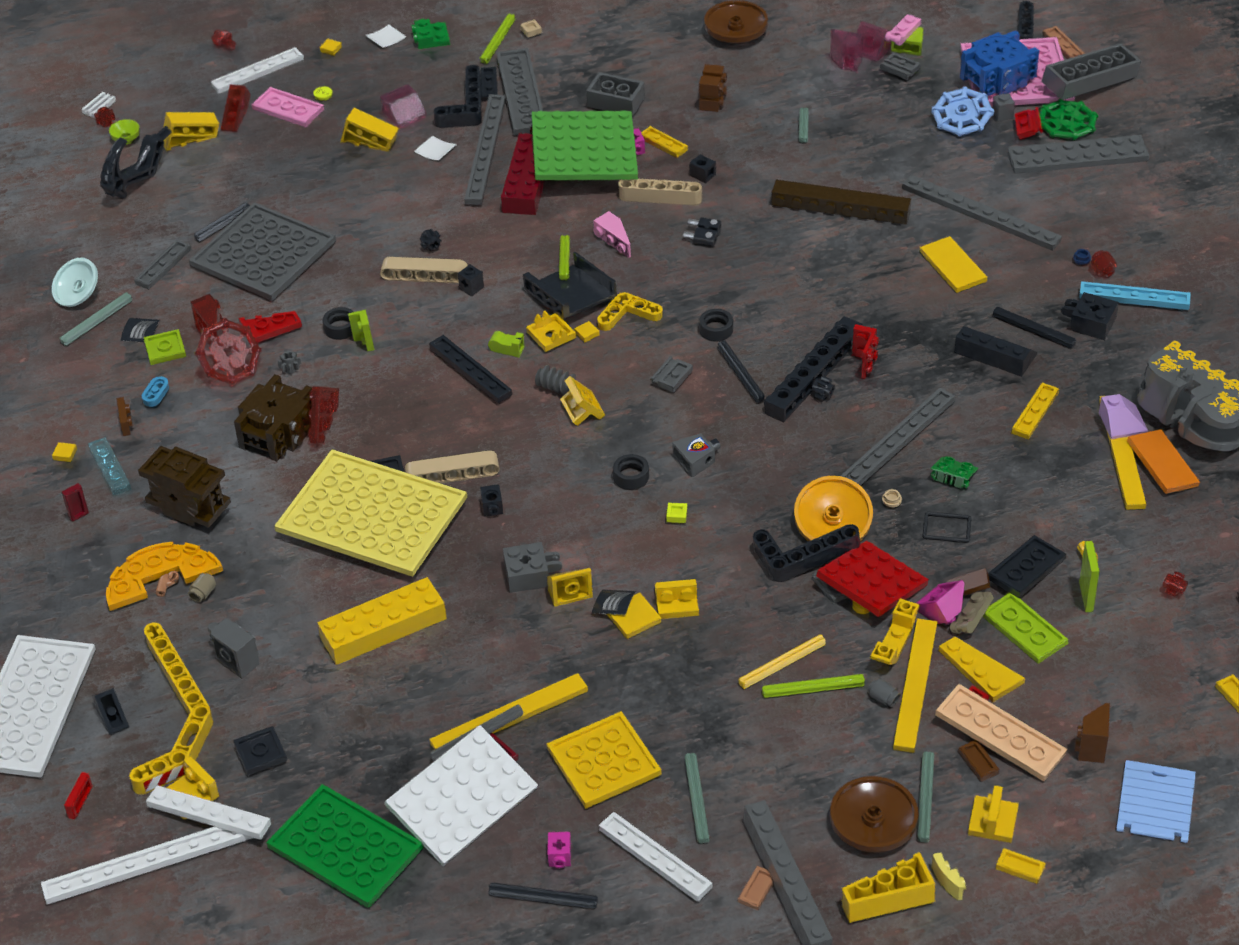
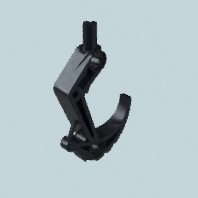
M168 126L163 127L157 134L145 135L141 143L137 162L122 170L119 169V159L124 146L128 142L120 137L114 143L106 156L100 175V187L103 188L105 194L124 199L127 197L126 188L128 185L155 175L164 149V139L172 133Z

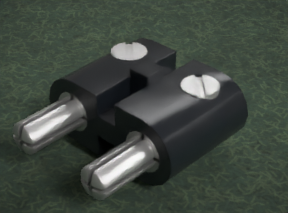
M703 217L699 220L689 219L688 225L698 226V228L696 227L695 233L684 232L683 237L693 239V243L715 246L717 236H719L722 221Z

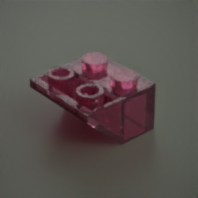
M832 29L831 59L840 69L857 72L862 62L863 34Z
M408 84L380 96L382 112L398 128L427 116L417 92Z

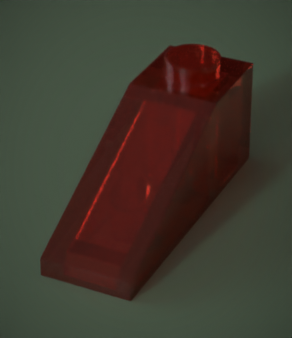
M230 84L221 131H238L248 109L251 95L246 86Z

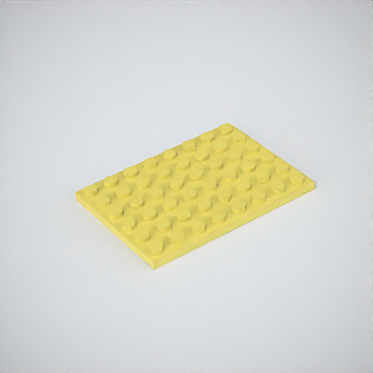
M331 450L274 527L276 532L413 577L467 499V492Z

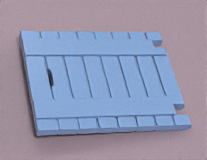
M1126 760L1116 831L1123 832L1124 827H1129L1132 834L1172 841L1174 836H1180V842L1188 843L1196 772Z

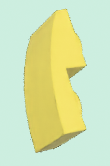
M942 853L933 854L932 869L938 881L951 896L957 900H962L963 890H966L964 878L959 876L957 869L950 870L947 860L944 861Z

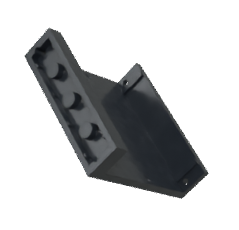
M573 252L574 265L569 266V278L567 280L559 279V271L542 279H537L530 272L523 274L524 289L564 320L617 296L616 281L577 252Z

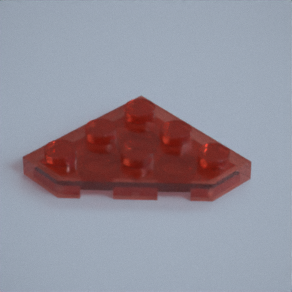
M313 386L310 392L312 409L309 411L311 428H309L308 437L310 443H324L326 439L324 433L330 429L333 422L331 415L333 412H337L339 407V388Z

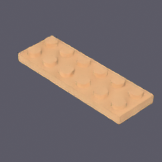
M960 684L955 687L935 713L937 717L1042 781H1045L1067 752L1065 747Z

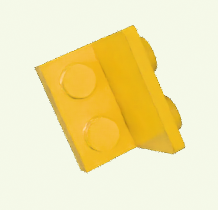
M191 756L184 760L185 775L166 787L209 801L219 797L216 781Z

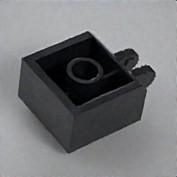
M1086 292L1083 293L1079 301L1067 299L1064 303L1065 306L1061 308V313L1071 318V330L1105 341L1117 318L1119 302Z

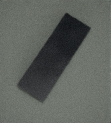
M496 67L480 68L482 102L488 101L489 94L498 95Z

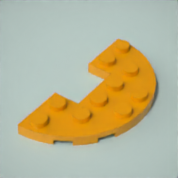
M164 542L140 549L128 556L126 562L120 567L117 566L111 574L109 585L106 587V599L109 610L112 611L148 598L143 584L159 579L171 571H180L185 583L188 584L194 582L201 573L213 575L222 572V564L210 551L206 552L200 549V546L186 542L184 545Z

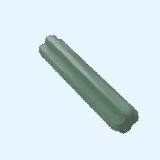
M802 107L799 112V142L806 143L808 141V108Z

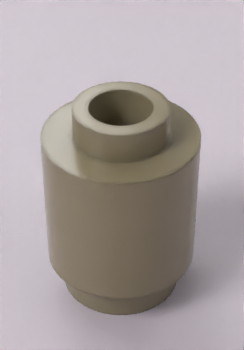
M201 573L189 587L188 596L197 603L204 601L216 587L214 577L208 573Z

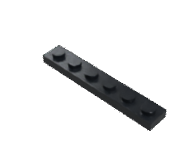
M442 335L429 343L432 351L497 403L512 395L510 387L446 336Z

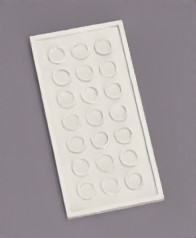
M17 635L0 672V773L42 778L96 650L94 644Z

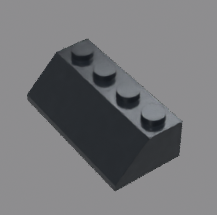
M965 326L961 328L955 338L954 353L1021 377L1037 355V352Z

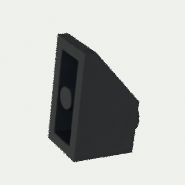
M110 687L92 695L98 713L109 734L129 727L114 688Z

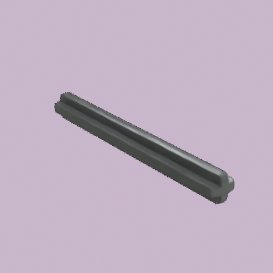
M516 705L480 726L490 734L521 717L524 713L520 705ZM474 729L433 750L430 753L433 762Z

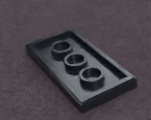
M1033 535L988 573L989 580L1020 598L1063 562L1067 554Z

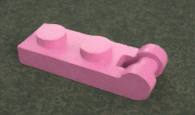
M907 14L890 32L886 33L885 41H893L896 45L901 46L921 25V19Z

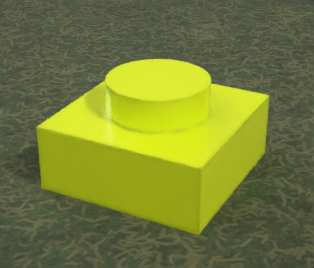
M668 503L667 522L686 523L687 503Z

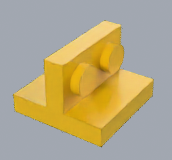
M569 376L565 380L569 391L560 400L572 422L578 426L590 414L598 419L603 418L605 413L593 392Z
M696 579L657 582L655 584L657 609L661 619L699 616Z
M994 785L993 794L988 793V797L975 795L968 835L1012 843L1019 803L1001 800L1003 787Z

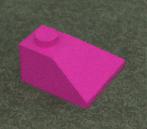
M963 580L938 584L916 602V604H919L918 612L929 620L937 621V624L945 623L947 625L952 623L956 619L955 616L962 610Z

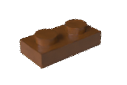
M124 397L116 398L123 436L131 435L130 427H133L131 416H128L131 414L129 403L125 404Z

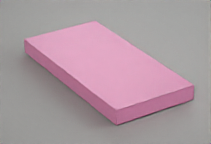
M270 87L252 104V109L307 127L324 110V105Z

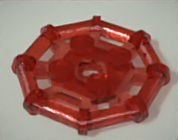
M223 318L207 328H202L194 355L197 356L207 378L210 377L227 383L229 386H234L235 383L255 375L256 365L262 348L256 342L249 326L246 327ZM230 328L241 333L239 334V336H236L228 332ZM222 329L223 334L215 338L212 333ZM243 337L247 338L251 348H246V343L242 340ZM207 339L211 341L209 351L204 350ZM227 348L231 349L232 352L228 357L223 352ZM247 354H252L250 363L247 365L244 363ZM205 356H209L212 359L214 365L212 368ZM241 367L244 370L235 376L233 374V370ZM217 368H218V369H221V370L226 371V372H227V375H224V374H221V373H218V372H215V371H216Z

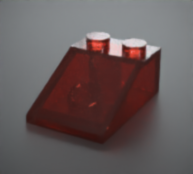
M207 294L190 301L193 318L198 332L216 356L221 358L223 340L221 324L223 318L219 313L221 307L217 299H214L211 294Z

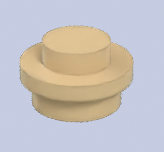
M890 489L883 495L882 502L888 507H897L901 504L902 497L897 490Z

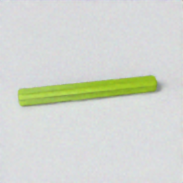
M507 14L480 56L481 63L487 64L515 21L514 14Z
M863 674L764 685L762 686V693L764 698L860 687L865 685V679Z

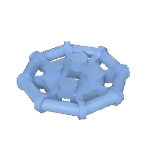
M963 87L955 91L943 92L939 101L931 108V113L935 117L939 130H945L961 137L964 134L984 130L985 124L994 115V110L990 106L986 93H979ZM945 113L946 117L942 119L941 114ZM979 115H984V116L981 118V120L979 121V120H978V116H979ZM973 124L972 126H968L965 128L962 127L964 125Z

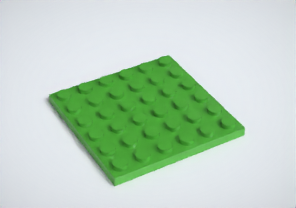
M632 111L532 112L535 180H638Z

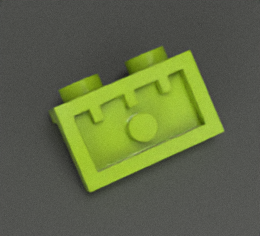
M366 310L349 313L348 316L354 341H362V345H366L368 352L375 350Z

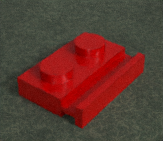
M1035 107V110L1032 111L1028 109L1014 114L1019 139L1036 135L1035 133L1039 131L1043 133L1038 107Z

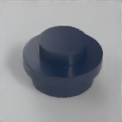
M1078 249L1073 255L1074 262L1079 265L1088 264L1091 261L1090 252L1086 249Z

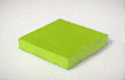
M179 329L143 337L151 365L186 357Z

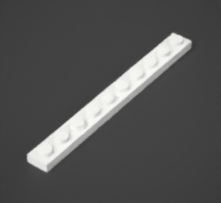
M215 826L41 882L46 903L51 904L237 844L253 837Z

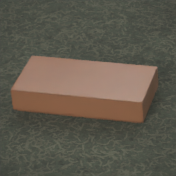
M759 866L756 867L739 896L738 903L755 910L760 909L773 886V879L767 869Z

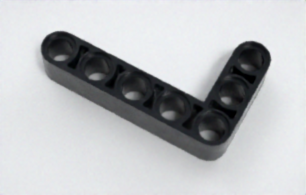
M472 64L465 68L466 104L438 106L433 110L436 127L478 126L482 123L481 77L478 65Z
M853 524L845 525L782 553L767 530L760 529L753 534L755 552L773 580L777 582L786 581L836 559L852 549L859 548L861 543L859 529Z

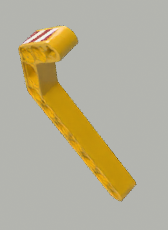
M155 622L149 623L144 628L147 645L186 710L188 718L171 752L131 770L129 776L134 792L139 795L149 793L156 786L162 787L185 775L184 770H186L184 760L191 756L196 761L213 726L208 703L164 629L159 623ZM197 733L193 743L186 746L191 735Z

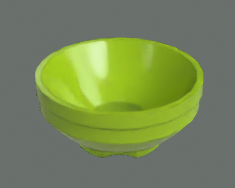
M125 119L113 123L109 128V133L113 140L117 141L121 137L127 140V144H130L138 137L140 128L137 122Z

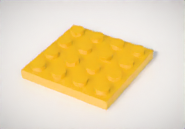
M622 711L547 743V750L585 809L662 775L661 768Z

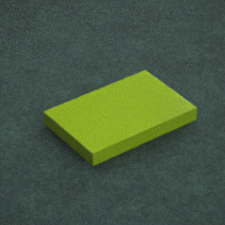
M1085 541L1079 584L1085 612H1093L1099 578V566L1094 543L1092 541Z

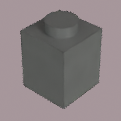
M1010 94L993 96L992 109L994 110L997 122L1013 119L1015 102Z

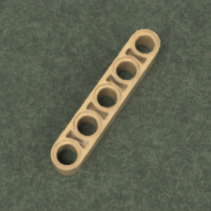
M620 180L619 198L623 201L698 205L702 202V185L698 182Z
M386 257L383 260L380 275L385 280L459 283L458 272L468 265L463 260Z
M494 451L412 461L405 466V473L437 483L489 477L499 472L498 458Z

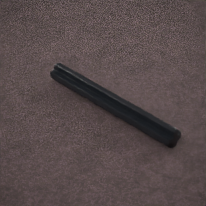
M996 307L993 311V316L1069 348H1073L1076 344V338L1001 307Z
M725 340L719 341L718 349L757 403L764 402V393Z
M495 882L490 883L489 894L492 896L593 909L597 908L598 896Z

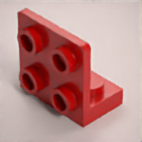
M855 324L853 329L852 356L862 358L861 378L865 379L867 374L872 371L873 361L877 360L878 350L876 348L879 337H876L877 329Z

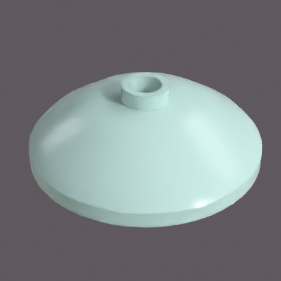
M75 258L65 263L56 273L52 283V295L55 301L62 306L73 307L87 300L97 284L98 271L96 266L86 258Z

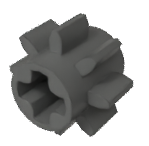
M292 351L284 352L280 355V360H278L279 368H282V372L288 374L299 370V365L301 364L300 357H297L296 352Z

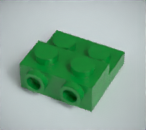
M420 19L414 21V25H411L414 43H418L419 49L450 45L446 22L430 24V19Z

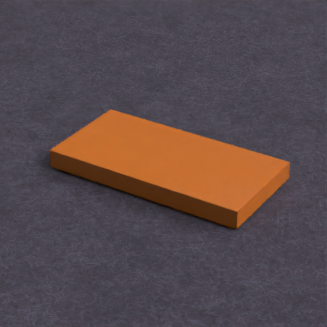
M1161 429L1128 436L1127 442L1165 494L1199 486L1200 481Z

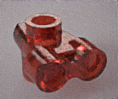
M217 29L214 31V35L211 36L212 42L217 47L222 44L230 49L236 47V42L232 40V33L226 29L223 31Z

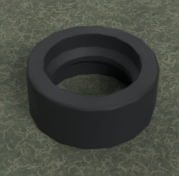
M337 307L327 311L322 319L325 334L337 340L353 336L348 314L354 311L346 307ZM340 320H346L349 322L344 326L331 325L332 323Z
M723 309L705 311L699 318L700 334L703 338L714 342L728 339L733 333V316ZM712 322H721L724 323L725 326L721 328H711L707 326V324Z
M627 454L617 458L613 464L614 482L623 489L634 490L641 488L649 480L647 460L637 454ZM626 468H637L642 471L634 476H626L620 473Z

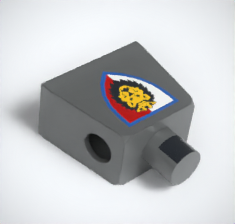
M702 434L672 442L673 457L691 477L714 464L715 451L721 448L718 439L715 438L707 441Z

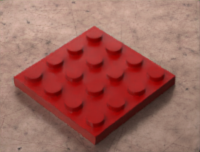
M867 540L861 543L859 548L848 551L818 569L816 577L878 617L895 607L899 599L906 600L925 588L929 581L919 572L911 569Z

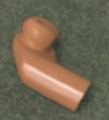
M171 571L160 577L155 592L157 596H165L167 588L178 582L179 574L176 571Z

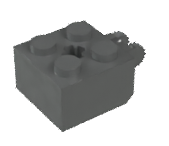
M542 542L503 548L504 565L510 593L545 588L548 586V573L559 571L563 567L559 561L560 554L554 551L544 553Z
M227 618L219 624L216 622L209 623L208 632H210V640L213 641L218 662L241 678L245 677L260 664L259 652L255 643L256 639L252 633L244 631L238 623L232 622Z

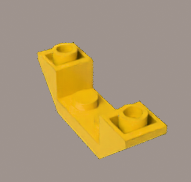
M899 599L893 611L892 624L883 642H877L870 659L889 665L897 663L911 635L919 604Z

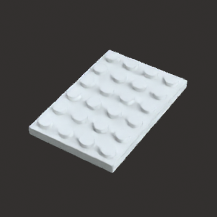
M479 725L385 801V806L423 843V846L442 866H445L535 791L538 784Z

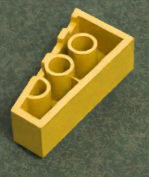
M920 852L914 854L910 860L905 861L903 859L897 862L895 867L888 870L884 868L877 871V875L871 878H862L842 888V907L849 923L935 902V882Z

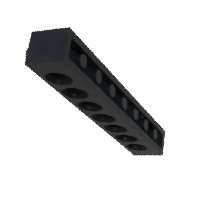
M846 316L837 321L834 327L825 334L824 338L816 343L814 349L806 354L802 362L798 363L795 369L790 374H787L784 381L776 386L774 392L765 398V414L784 423L812 393L815 380L817 378L821 379L822 376L826 377L853 348L855 324L863 326V324Z

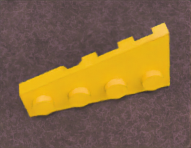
M953 637L939 646V652L978 689L988 694L989 700L992 703L1025 683L1024 677L957 637Z

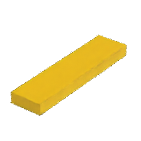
M1041 383L1012 427L1011 434L1029 440L1059 394V388Z

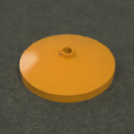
M824 476L817 478L800 491L795 502V524L800 534L808 542L848 524L858 527L861 541L868 533L872 524L873 506L870 497L859 484L845 477Z

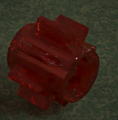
M100 107L97 110L98 113L94 114L97 125L100 124L102 127H109L112 125V120H116L113 109L108 107Z
M1176 571L1173 574L1168 573L1163 582V587L1167 588L1165 593L1176 597L1177 594L1183 595L1188 585V581L1184 580L1186 575Z

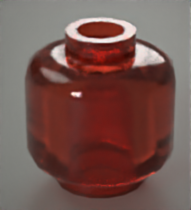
M1100 250L1093 254L1090 265L1099 277L1112 276L1115 273L1117 262L1111 253Z

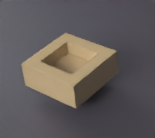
M535 20L520 24L521 30L527 37L542 33V27Z

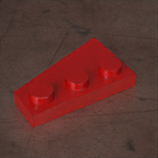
M295 311L274 313L271 317L264 318L261 315L255 316V319L245 320V317L239 318V323L252 344L302 327V321Z

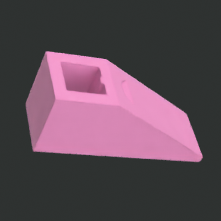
M608 211L593 220L594 234L607 242L608 245L617 249L621 254L630 258V242L621 219Z

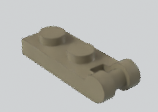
M974 592L956 622L951 623V632L953 634L961 632L965 634L972 633L994 599L992 593Z

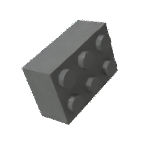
M598 72L586 91L587 107L605 111H632V116H634L645 98L644 81Z

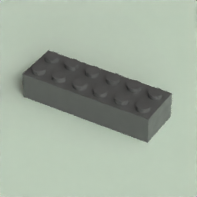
M1119 43L1046 65L1041 82L1058 98L1064 100L1135 78L1142 61L1124 45Z

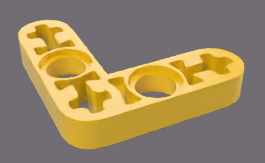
M623 292L619 293L597 318V323L600 330H611L626 312L650 321H659L663 317V309L659 304ZM641 305V306H644V307H643V308H636L635 306ZM612 310L619 311L617 313H611Z

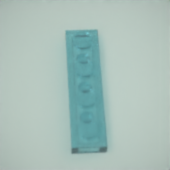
M106 437L88 443L89 449L113 496L131 490L130 482Z

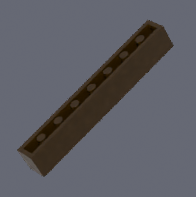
M778 179L775 180L771 192L772 206L905 225L908 223L911 212V198Z

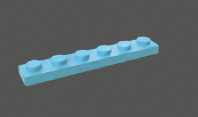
M1081 281L1079 299L1086 292L1124 304L1189 310L1191 293Z

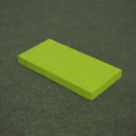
M1011 593L991 604L982 616L1038 664L1068 644V638L1020 598Z

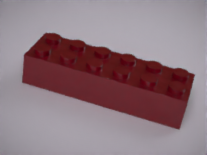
M519 133L501 194L502 213L536 215L545 180H535L533 134Z

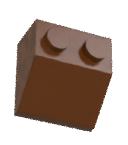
M1104 703L1084 716L1082 726L1078 725L1077 738L1079 739L1075 740V752H1078V761L1104 763L1109 737L1110 703Z

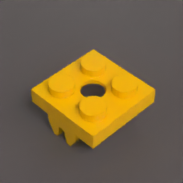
M543 311L542 318L539 314H536L534 323L526 326V332L545 352L576 338V332L556 313L549 315L546 311ZM550 331L553 334L551 337H548L546 333Z

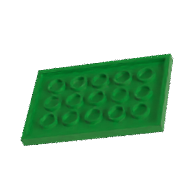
M324 784L266 842L269 849L367 908L379 898L424 848L423 843L417 838Z

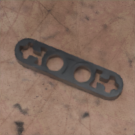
M1023 1L1019 5V40L1033 39L1034 4L1030 1Z

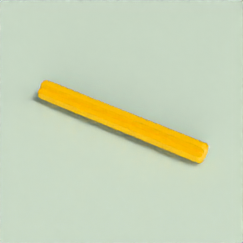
M819 634L738 679L739 685L746 689L824 646L826 644L825 638Z

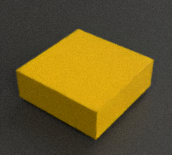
M327 39L320 46V52L334 56L341 49L342 43Z
M590 321L574 328L576 335L584 342L600 335L599 330Z
M58 442L52 454L53 460L71 462L77 451L76 444Z

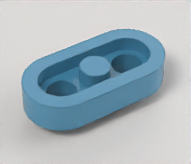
M159 376L150 381L142 393L144 405L154 407L161 402L169 390L167 378Z

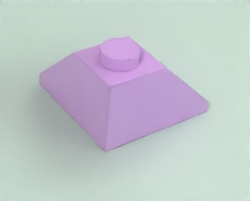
M1120 394L1101 397L1099 415L1111 439L1148 432L1134 403Z

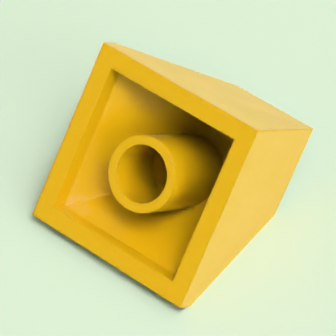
M590 568L547 576L548 591L554 607L593 598Z

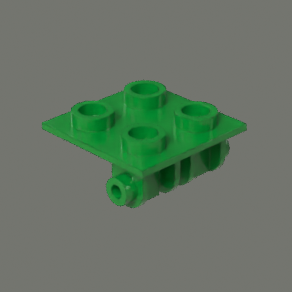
M945 456L940 458L931 467V477L935 481L947 484L951 475L950 485L953 486L954 484L955 487L964 489L969 487L970 481L968 479L978 470V467L973 466L972 463H961L955 461L952 457Z

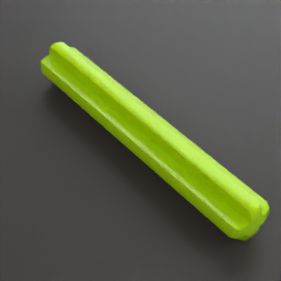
M568 235L560 237V280H567L569 278L570 240Z

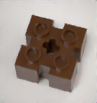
M705 64L703 75L699 81V110L719 112L720 106H723L724 96L727 94V86L724 84L727 80V73H724V66Z

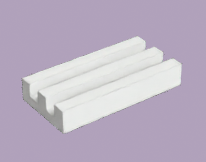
M102 92L82 108V113L96 118L116 102V98Z

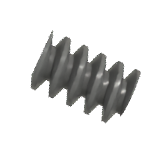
M545 365L544 368H540L537 371L535 384L565 395L569 391L565 380L570 374L568 371L563 374V370L559 369L557 371L556 367H552L550 370V366ZM571 374V377L576 380V374Z

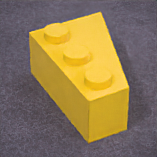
M353 108L346 118L340 143L347 141L354 143L356 146L362 144L369 146L371 149L388 152L396 140L399 128Z
M166 112L163 127L168 126L172 133L164 139V147L166 151H169L172 147L186 146V143L194 141L198 143L216 138L219 122L214 112Z

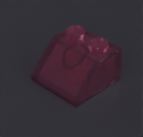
M861 21L849 51L879 61L891 47L892 41H885L886 33L889 30Z

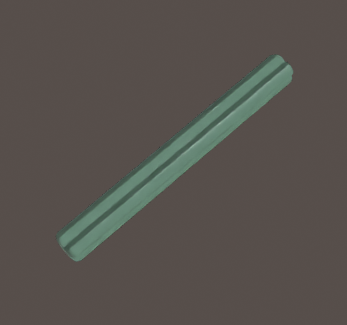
M125 292L62 335L60 342L67 346L132 301L131 295Z
M927 751L923 753L917 839L919 842L925 843L929 842L934 768V753Z
M687 753L685 755V763L697 841L700 844L708 843L709 832L697 757L695 753Z

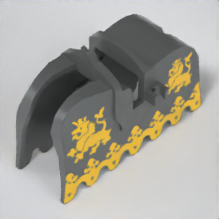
M1173 340L1166 347L1150 356L1144 373L1145 379L1142 381L1137 394L1138 404L1148 413L1159 418V421L1165 426L1171 424L1170 427L1173 428L1180 423L1178 428L1179 435L1193 444L1219 451H1231L1238 448L1239 380L1224 378L1226 372L1220 369H1210L1211 363L1209 361L1196 360V353L1191 350H1181L1182 345L1176 340ZM1193 384L1194 388L1191 392L1185 393V387Z

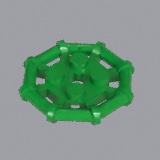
M1058 99L1056 102L1042 105L1039 108L1042 129L1051 138L1059 137L1076 141L1077 138L1093 134L1096 130L1095 124L1098 114L1089 109L1083 101L1074 102Z

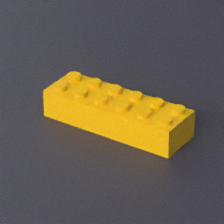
M426 577L319 621L317 624L321 641L335 664L338 665L447 619L444 601L429 578Z

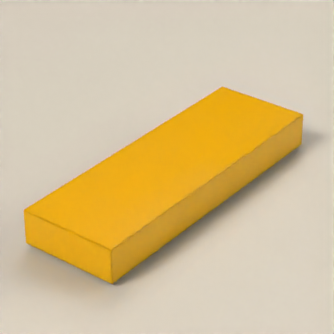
M651 126L641 132L645 142L675 158L688 151V145Z

